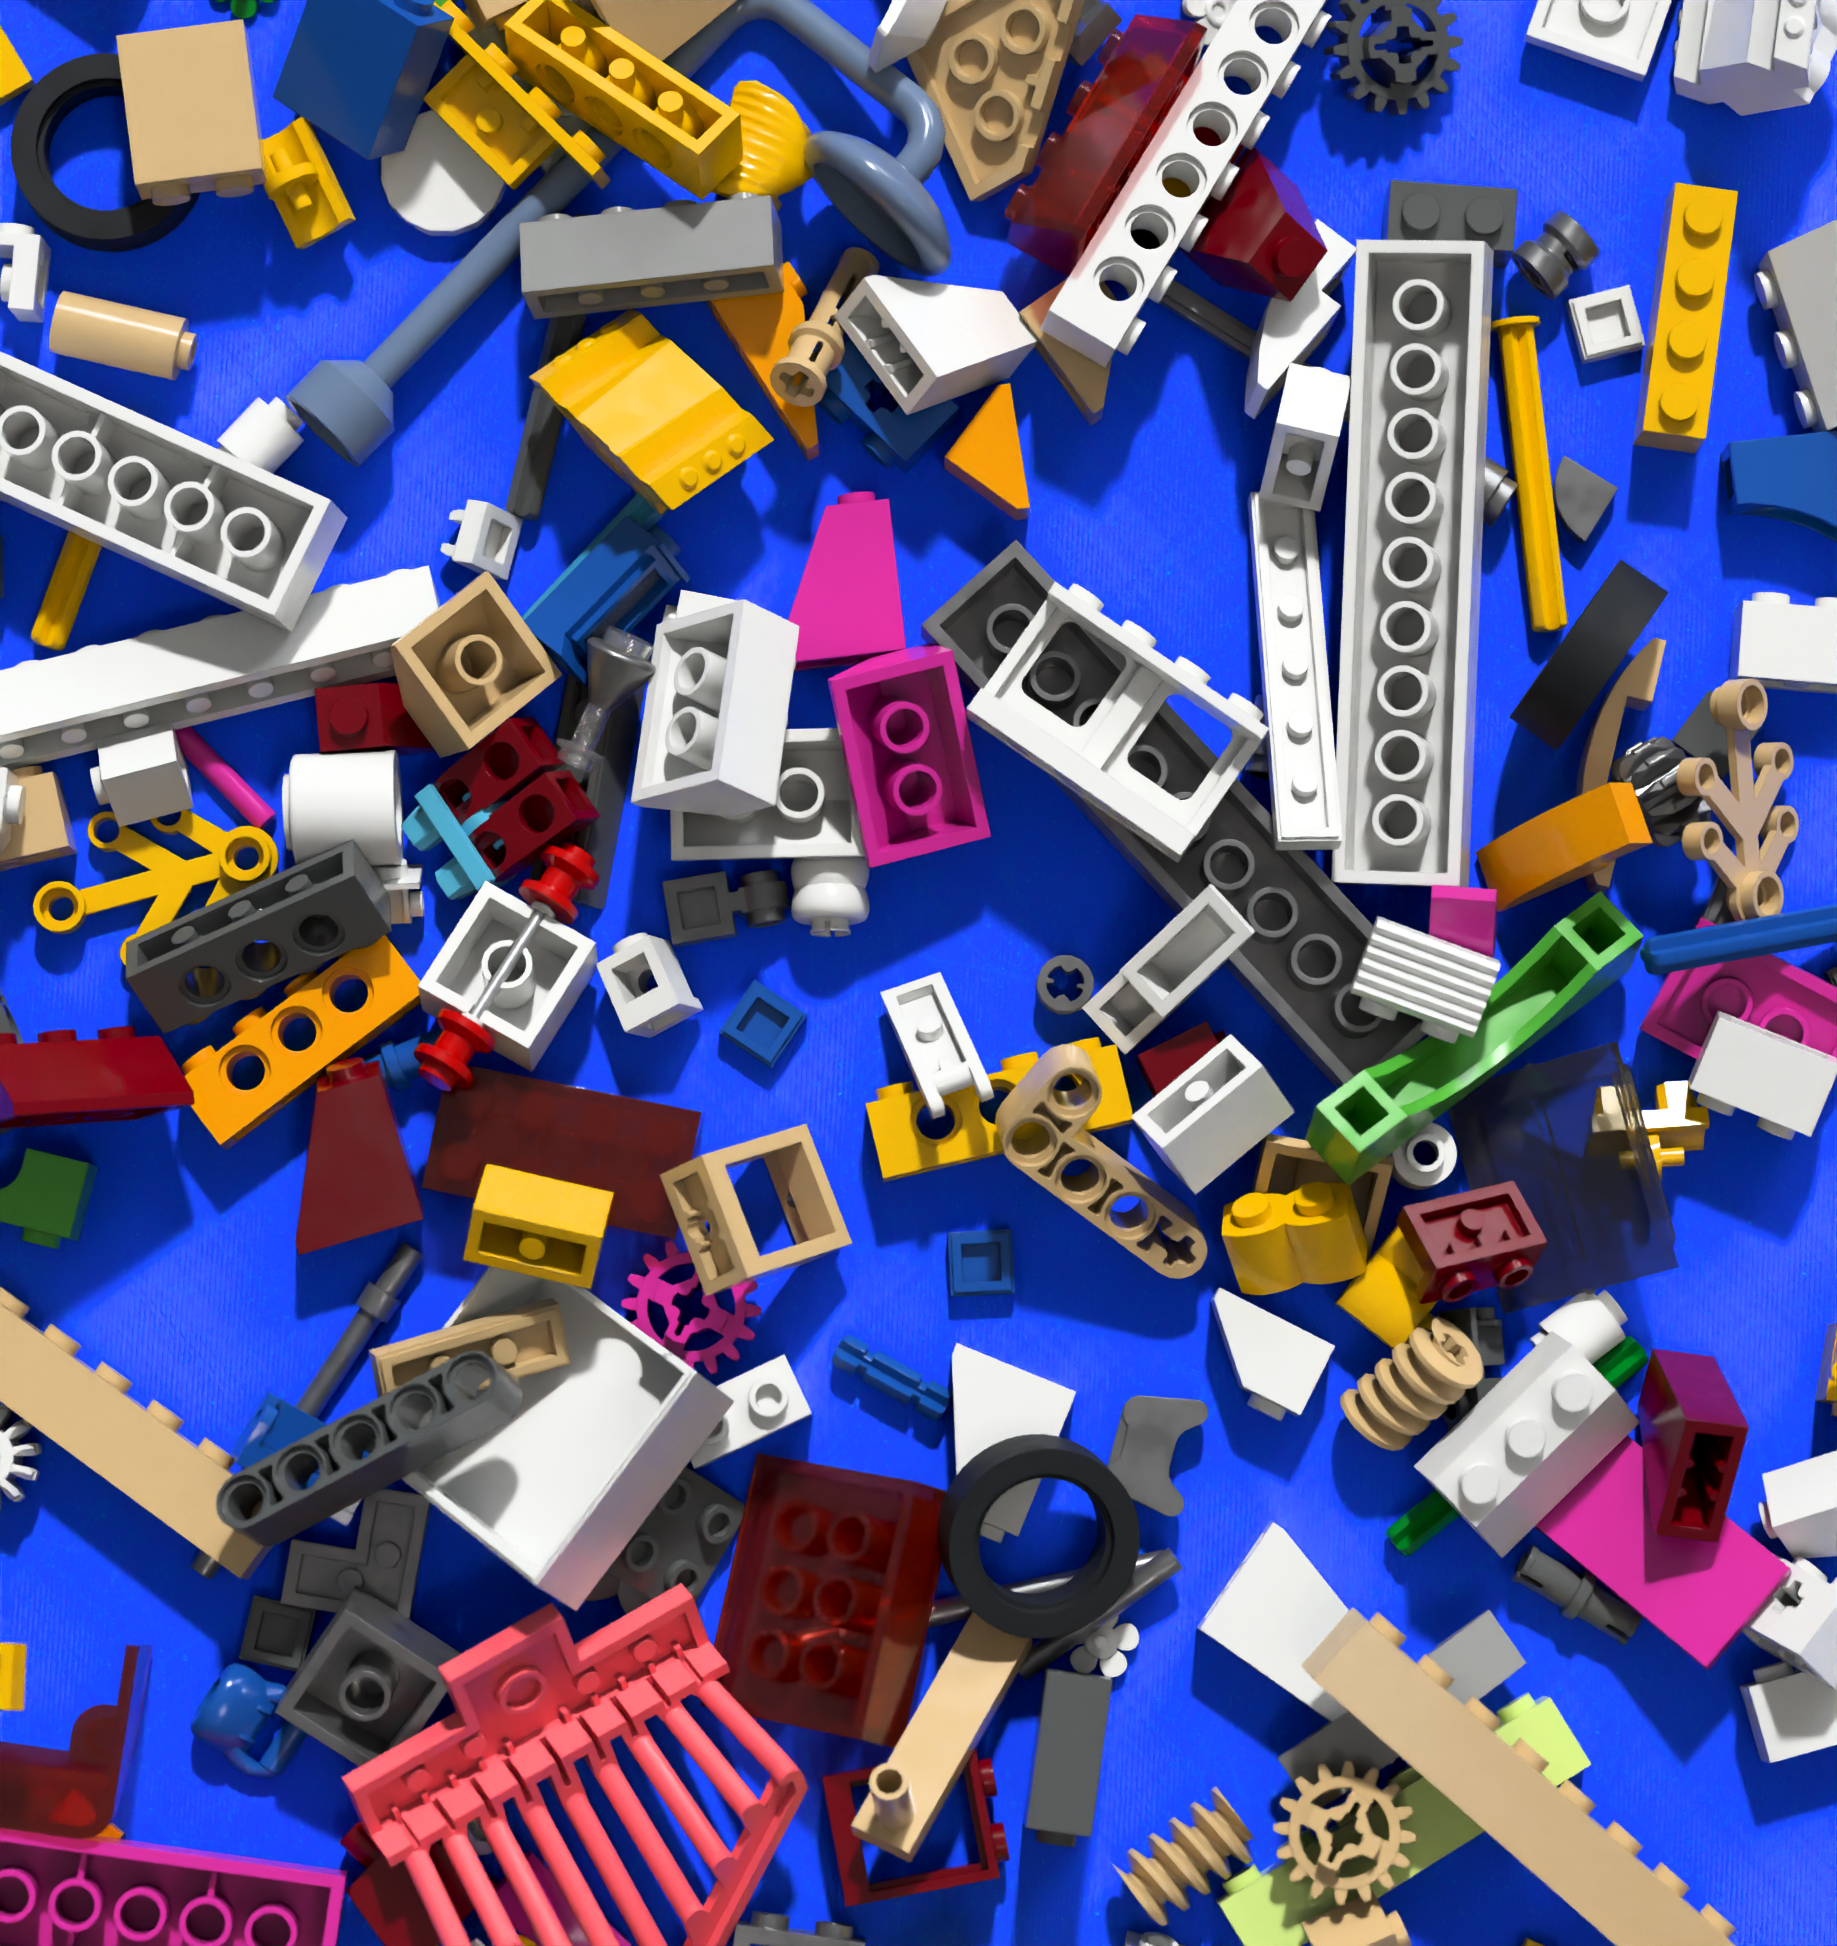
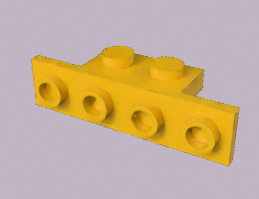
M447 0L441 7L434 1L433 5L454 18L448 37L466 55L425 95V103L513 191L558 146L603 190L611 180L599 165L607 157L601 149L581 130L571 138L555 122L563 114L562 111L537 86L527 94L511 78L519 70L517 66L493 42L483 50L468 35L475 25L451 0Z

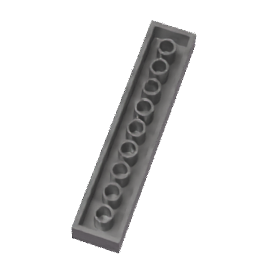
M1015 540L921 624V637L927 644L933 643L953 650L958 678L976 696L981 687L985 688L1046 601L1048 591L1055 581L1024 547ZM1068 622L1059 628L1024 678L1022 690L1028 697L1069 725L1080 727L1087 723L1124 670L1126 661L1122 654L1080 625ZM1166 701L1128 754V763L1133 769L1180 800L1189 799L1194 795L1218 760V757ZM1050 776L1177 915L1211 884L1237 910L1256 932L1223 965L1337 1089L1364 1069L1379 1065L1405 1052L1426 1035V1033L1419 1030L1423 1019L1398 1011L1395 1021H1391L1358 1008L1362 997L1352 994L1350 987L1373 925L1303 850H1275L1272 816L1238 779L1234 781L1177 863Z

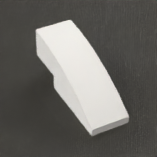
M1319 219L1315 221V224L1327 247V253L1291 302L1270 297L1253 342L1246 376L1244 412L1253 419L1260 414L1285 385L1289 364L1302 365L1327 337L1341 308V305L1330 298L1329 295L1344 279L1356 254V247Z
M1211 884L1119 970L1120 972L1093 996L1082 1009L1126 1055L1191 996L1256 931Z

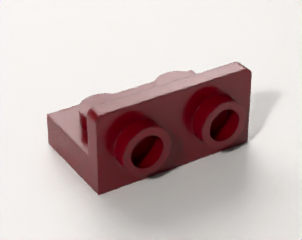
M1514 1180L1403 1206L1396 1220L1398 1227L1424 1273L1414 1291L1420 1304L1442 1299L1448 1303L1456 1302L1466 1298L1475 1291L1499 1286L1502 1289L1516 1287L1531 1277L1534 1267L1548 1243Z

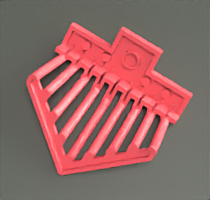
M682 1583L575 1644L572 1641L563 1616L553 1603L509 1626L438 1667L455 1708V1713L341 1777L364 1830L390 1867L402 1861L404 1862L442 1946L472 1945L429 1856L431 1844L440 1840L493 1946H524L468 1839L467 1823L476 1819L542 1946H572L508 1825L502 1803L509 1799H512L590 1945L620 1946L546 1808L537 1783L545 1778L549 1781L638 1946H668L587 1798L573 1763L582 1757L585 1759L675 1912L680 1917L687 1934L683 1946H726L808 1790L803 1773L792 1759L717 1681L718 1678L729 1673L730 1669L727 1662L709 1641L694 1598ZM691 1694L698 1697L770 1774L771 1778L759 1800L688 1713L680 1700ZM657 1715L740 1818L745 1828L731 1853L653 1740L644 1723L647 1719ZM621 1737L716 1877L717 1881L704 1906L697 1898L621 1771L610 1743L614 1738Z

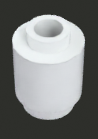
M257 397L216 440L220 444L218 449L273 474L304 442V439L296 432L304 422L278 397H275L269 404Z
M1431 1122L1388 1155L1389 1157H1394L1391 1175L1402 1186L1414 1190L1428 1189L1443 1181L1452 1172L1457 1159L1456 1145L1450 1133L1436 1123ZM1426 1142L1432 1147L1436 1156L1433 1164L1424 1166L1415 1160L1413 1149L1417 1143Z
M1586 1287L1538 1324L1540 1331L1531 1337L1529 1342L1534 1348L1544 1337L1553 1331L1573 1344L1593 1364L1626 1339L1620 1326L1628 1321V1318L1606 1290H1603L1596 1296Z

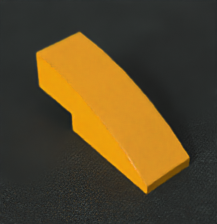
M1609 782L1515 827L1478 850L1476 855L1488 889H1497V912H1502L1609 866V861L1653 842L1632 783Z

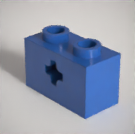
M849 339L844 344L845 353L840 365L834 370L829 371L826 376L827 388L818 404L840 425L849 419L865 435L860 441L862 446L883 467L888 468L894 462L906 473L958 421L959 407L951 400H947L906 415L893 397L894 411L892 413L884 407L877 409L875 412L871 411L870 393L874 391L878 396L883 397L889 393V390L853 341Z

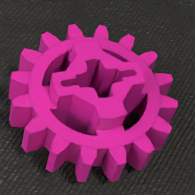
M670 1240L665 1242L667 1258L661 1262L648 1253L643 1256V1260L650 1270L646 1277L635 1274L629 1275L627 1280L635 1288L639 1289L637 1298L623 1299L621 1307L637 1312V1319L630 1323L674 1354L693 1370H695V1363L704 1362L707 1370L713 1375L718 1373L716 1357L724 1353L735 1362L741 1358L738 1350L733 1345L738 1338L754 1341L756 1335L744 1324L746 1318L761 1316L762 1309L756 1305L747 1304L746 1296L759 1288L756 1281L731 1288L735 1300L734 1315L719 1308L715 1294L706 1296L702 1289L704 1294L701 1303L709 1309L707 1317L704 1320L694 1317L689 1325L684 1326L682 1333L677 1336L682 1325L680 1323L682 1312L674 1306L675 1301L679 1295L684 1298H690L695 1290H699L701 1282L696 1270L692 1279L675 1285L660 1280L663 1275L674 1268L683 1265H694L689 1250L686 1253H679L676 1245ZM649 1300L664 1307L669 1326L663 1340L652 1327L649 1318ZM712 1330L724 1336L716 1344L706 1349L685 1351L691 1337Z

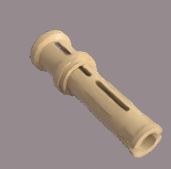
M856 247L848 248L840 257L839 265L834 271L826 289L823 291L809 321H804L793 329L788 340L789 352L787 356L775 363L770 374L772 388L784 401L795 406L808 407L817 404L823 398L827 388L826 376L829 371L834 370L840 365L845 353L843 342L845 330L834 316L862 279L870 275H877L879 271V263L869 251ZM841 296H843V300L839 308L837 309L836 305L838 304ZM820 343L816 352L813 351L816 344ZM799 371L804 374L796 386L793 384V380Z

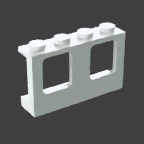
M1055 582L1048 591L1046 601L985 688L981 687L967 707L966 717L1178 863L1266 737L1269 728L1259 722L1264 714L1255 705L1238 694L1232 693L1226 699L1208 687L1206 684L1211 679L1210 676L1191 661L1179 656L1175 663L1154 650L1153 648L1157 640L1137 624L1125 620L1122 626H1119L1100 613L1104 604L1083 587L1073 583L1067 590ZM1068 622L1080 625L1122 654L1126 661L1124 670L1087 723L1080 727L1069 725L1028 697L1022 690L1024 678L1059 628ZM1172 695L1183 696L1227 726L1232 735L1230 743L1194 795L1186 800L1175 798L1133 769L1128 763L1129 752L1166 699Z

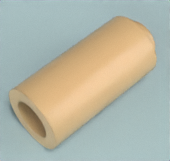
M62 291L58 298L49 334V351L51 353L173 381L177 379L181 369L191 370L198 345V334L189 332V320L186 318L68 291Z

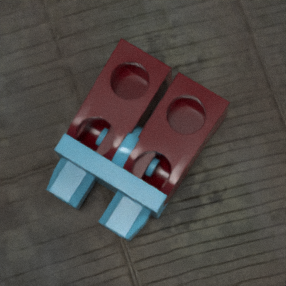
M535 717L509 718L447 769L433 784L427 785L414 795L420 805L401 824V828L413 846L417 847L420 851H429L441 841H445L455 857L438 869L435 875L436 881L451 900L463 899L478 892L485 881L496 887L504 886L516 874L537 861L547 845H557L572 833L584 830L601 817L571 771H556L565 762Z

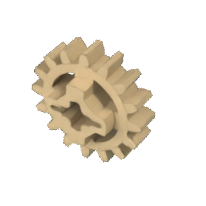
M1345 1761L1342 1774L1338 1777H1333L1326 1764H1321L1318 1766L1320 1782L1312 1785L1304 1778L1298 1777L1295 1782L1303 1795L1298 1801L1282 1798L1279 1803L1286 1811L1292 1814L1289 1822H1280L1273 1826V1831L1289 1836L1290 1843L1276 1852L1278 1859L1295 1858L1298 1865L1293 1869L1289 1878L1295 1883L1310 1876L1314 1880L1310 1896L1316 1899L1324 1893L1328 1886L1335 1888V1899L1338 1905H1345L1349 1890L1357 1889L1364 1902L1371 1901L1372 1890L1370 1884L1378 1880L1381 1885L1392 1889L1395 1883L1388 1873L1390 1867L1396 1865L1408 1868L1411 1863L1404 1855L1399 1853L1401 1844L1413 1843L1417 1839L1416 1834L1401 1830L1400 1822L1414 1814L1412 1807H1394L1392 1801L1397 1797L1401 1788L1396 1783L1387 1786L1383 1790L1376 1787L1379 1779V1770L1374 1767L1366 1773L1363 1779L1355 1777V1767L1352 1761ZM1341 1788L1352 1789L1351 1794H1349L1343 1805L1324 1810L1312 1804L1318 1797L1331 1790ZM1374 1800L1379 1803L1387 1817L1389 1842L1373 1833L1368 1814ZM1360 1804V1808L1355 1816L1358 1818L1355 1829L1363 1834L1361 1843L1358 1847L1353 1844H1347L1342 1852L1338 1851L1334 1861L1330 1862L1335 1850L1333 1848L1335 1837L1327 1831L1328 1825L1332 1820L1343 1823L1348 1814L1352 1815L1356 1805ZM1302 1825L1316 1831L1322 1852L1316 1866L1310 1861L1303 1848L1301 1839ZM1366 1856L1378 1862L1374 1868L1360 1876L1351 1878L1338 1877L1346 1861Z

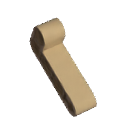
M1061 1044L1050 1048L1003 1100L996 1112L995 1125L1005 1156L1014 1166L1160 1274L1173 1279H1183L1192 1276L1203 1266L1208 1249L1195 1214L1189 1207L1082 1128L1096 1111L1102 1097V1088L1090 1056L1083 1049L1075 1045ZM1079 1074L1084 1076L1082 1083L1074 1090L1066 1092L1054 1089L1056 1082L1065 1075ZM1035 1122L1043 1125L1040 1132L1033 1138L1023 1140L1012 1136L1015 1130L1022 1124ZM1086 1159L1092 1162L1088 1170L1080 1175L1067 1176L1062 1173L1065 1166L1071 1161ZM1136 1196L1140 1198L1138 1204L1129 1211L1115 1212L1111 1210L1113 1204L1122 1197ZM1157 1223H1159L1162 1232L1171 1238L1163 1243L1159 1230L1156 1227Z

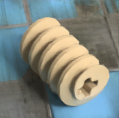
M1436 1317L1432 1320L1431 1328L1433 1332L1426 1328L1417 1327L1409 1335L1410 1344L1399 1343L1392 1350V1359L1382 1358L1374 1366L1375 1375L1365 1373L1357 1381L1358 1390L1347 1389L1340 1396V1405L1345 1416L1353 1427L1367 1440L1387 1450H1402L1412 1441L1413 1435L1422 1433L1430 1425V1420L1439 1418L1447 1410L1448 1404H1455L1465 1394V1389L1473 1388L1482 1379L1484 1368L1479 1352L1471 1340L1450 1321Z
M1217 1787L1209 1791L1214 1807L1213 1812H1210L1196 1802L1192 1803L1189 1806V1811L1194 1826L1190 1828L1173 1817L1168 1821L1172 1842L1168 1843L1155 1833H1152L1147 1837L1152 1855L1149 1859L1131 1848L1126 1852L1130 1873L1127 1874L1113 1865L1149 1917L1162 1927L1169 1923L1164 1904L1166 1901L1171 1902L1183 1911L1190 1907L1185 1887L1189 1885L1206 1896L1211 1892L1207 1871L1211 1870L1225 1880L1232 1876L1227 1858L1230 1854L1246 1865L1253 1861L1248 1841L1255 1839Z

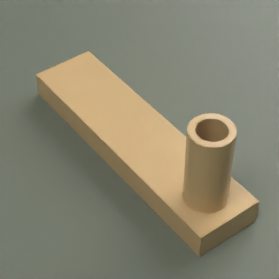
M974 1611L972 1612L887 1763L878 1766L872 1772L869 1780L871 1791L851 1824L854 1836L911 1863L1033 1646L1032 1638L1019 1637L998 1630L981 1619Z

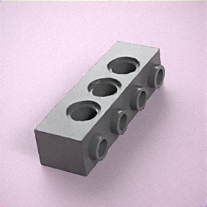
M351 840L126 942V980L163 1034L183 1025H195L209 1017L212 1012L239 1000L256 998L265 992L268 987L297 974L311 973L321 967L325 961L354 948L363 949L373 945L383 935L391 932L390 895L355 841ZM319 914H320V915H326V916H324V917H311L312 915H319ZM264 940V941H269V942H266V943H256V942H254V941ZM201 966H209V967H212V968L203 969V968H198V967H201Z

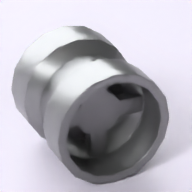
M1556 211L1544 222L1542 234L1534 241L1525 240L1513 252L1511 258L1518 271L1533 288L1546 298L1554 300L1569 285V276L1576 270H1586L1599 258L1600 252L1593 239L1573 218L1562 211Z

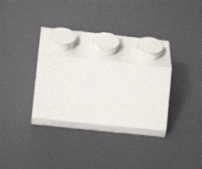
M1837 219L1767 251L1758 265L1760 272L1754 274L1755 287L1760 303L1765 310L1773 309L1780 330L1774 333V344L1778 358L1784 369L1792 367L1800 390L1793 394L1797 416L1803 428L1812 427L1813 433L1837 430Z
M745 599L657 624L651 660L656 670L648 680L631 803L640 807L727 817L775 806L780 783L779 773L785 730L788 724V708L793 671L796 665V650L800 626Z
M838 728L785 730L779 773L780 783L775 806L732 817L670 810L671 860L865 857Z
M1551 1331L1413 1467L1484 1541L1503 1558L1640 1422L1618 1392L1576 1347Z

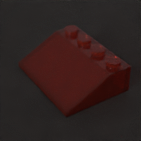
M756 1454L714 1647L727 1662L730 1669L729 1673L718 1678L717 1681L752 1718L890 1748L896 1747L907 1726L942 1566L938 1551L937 1524L939 1511L947 1491L910 1480ZM838 1628L846 1631L845 1635L841 1638ZM701 1701L700 1706L706 1707L704 1703Z

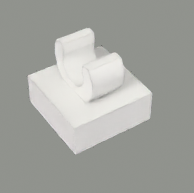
M468 499L465 510L457 509L451 511L449 515V520L461 525L456 545L442 543L440 551L451 557L452 561L479 574L489 571L494 579L507 580L523 520L488 502Z

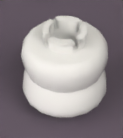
M864 857L795 858L793 860L790 873L795 892L791 903V915L796 922L812 926L810 930L812 936L831 937V931H835V937L848 936L851 934L849 925L858 924L867 919L870 904L865 888L869 877V867H867Z

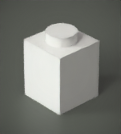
M171 721L97 740L100 766L90 768L94 792L99 805L111 804L119 827L193 808L188 767Z

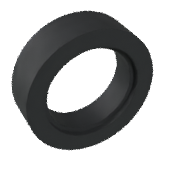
M99 53L86 55L65 62L50 71L34 85L25 97L16 115L11 136V159L15 177L21 191L42 222L68 242L82 248L101 252H123L142 248L172 232L191 212L200 193L190 194L191 199L188 202L178 205L159 206L153 204L152 199H146L122 209L94 210L73 202L57 188L50 171L49 152L52 138L59 124L72 110L89 100L106 96L124 97L118 54Z
M1620 559L1509 718L1557 751L1642 633L1668 592Z
M1028 1434L1008 1438L991 1445L973 1457L960 1470L949 1486L939 1511L937 1543L940 1559L949 1580L968 1606L981 1619L998 1630L1011 1635L1025 1638H1052L1086 1627L1104 1615L1116 1603L1134 1573L1140 1547V1530L1137 1513L1127 1490L1095 1454L1080 1444L1066 1438L1045 1434ZM1053 1478L1076 1485L1089 1496L1097 1519L1095 1545L1084 1567L1067 1583L1053 1590L1041 1593H1019L1003 1588L992 1581L985 1573L981 1563L979 1536L986 1514L995 1501L1012 1487L1032 1479Z

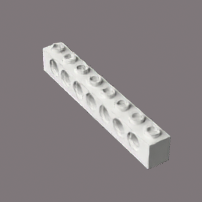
M1237 0L1048 310L1040 330L1104 368L1107 367L1116 350L1128 356L1146 325V322L1139 319L1137 315L1148 298L1157 304L1160 303L1178 272L1168 265L1178 247H1181L1190 253L1209 219L1199 214L1208 197L1212 196L1219 201L1222 200L1240 169L1230 163L1240 144L1252 150L1271 118L1261 112L1271 93L1282 99L1301 68L1300 65L1291 61L1301 43L1312 49L1329 22L1331 15L1322 10L1327 0ZM1259 26L1273 28L1280 34L1282 43L1269 44L1264 42L1257 35L1255 28ZM1236 76L1244 79L1250 85L1252 93L1239 95L1232 92L1226 86L1224 78ZM1207 127L1214 130L1220 137L1222 144L1218 146L1202 144L1195 137L1193 129ZM1166 178L1180 179L1189 187L1191 195L1179 198L1169 194L1165 190L1162 180ZM1145 229L1152 232L1158 238L1160 247L1156 249L1140 247L1134 242L1131 231ZM1106 280L1119 282L1126 288L1129 299L1114 301L1107 298L1102 293L1099 283Z

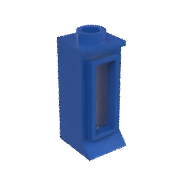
M626 515L524 622L537 640L547 647L545 651L552 661L588 689L587 640L591 637L601 638L612 642L608 646L614 649L615 645L613 643L618 644L680 579L687 583L691 578L675 559L681 552V549L657 525L654 524L647 531Z

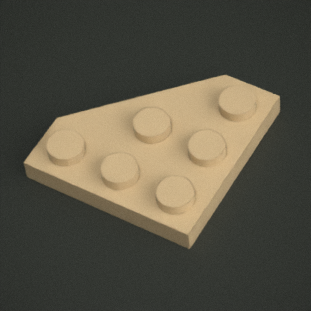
M948 0L939 18L938 25L926 45L906 56L919 86L941 111L946 131L944 143L970 201H983L1033 172L1085 0Z

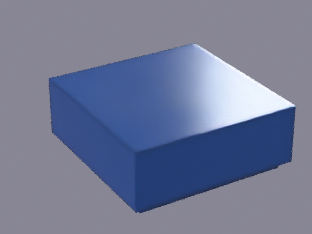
M754 979L720 1029L719 1034L770 1069H773L808 1016Z
M1012 1229L948 1232L951 1297L1015 1294Z

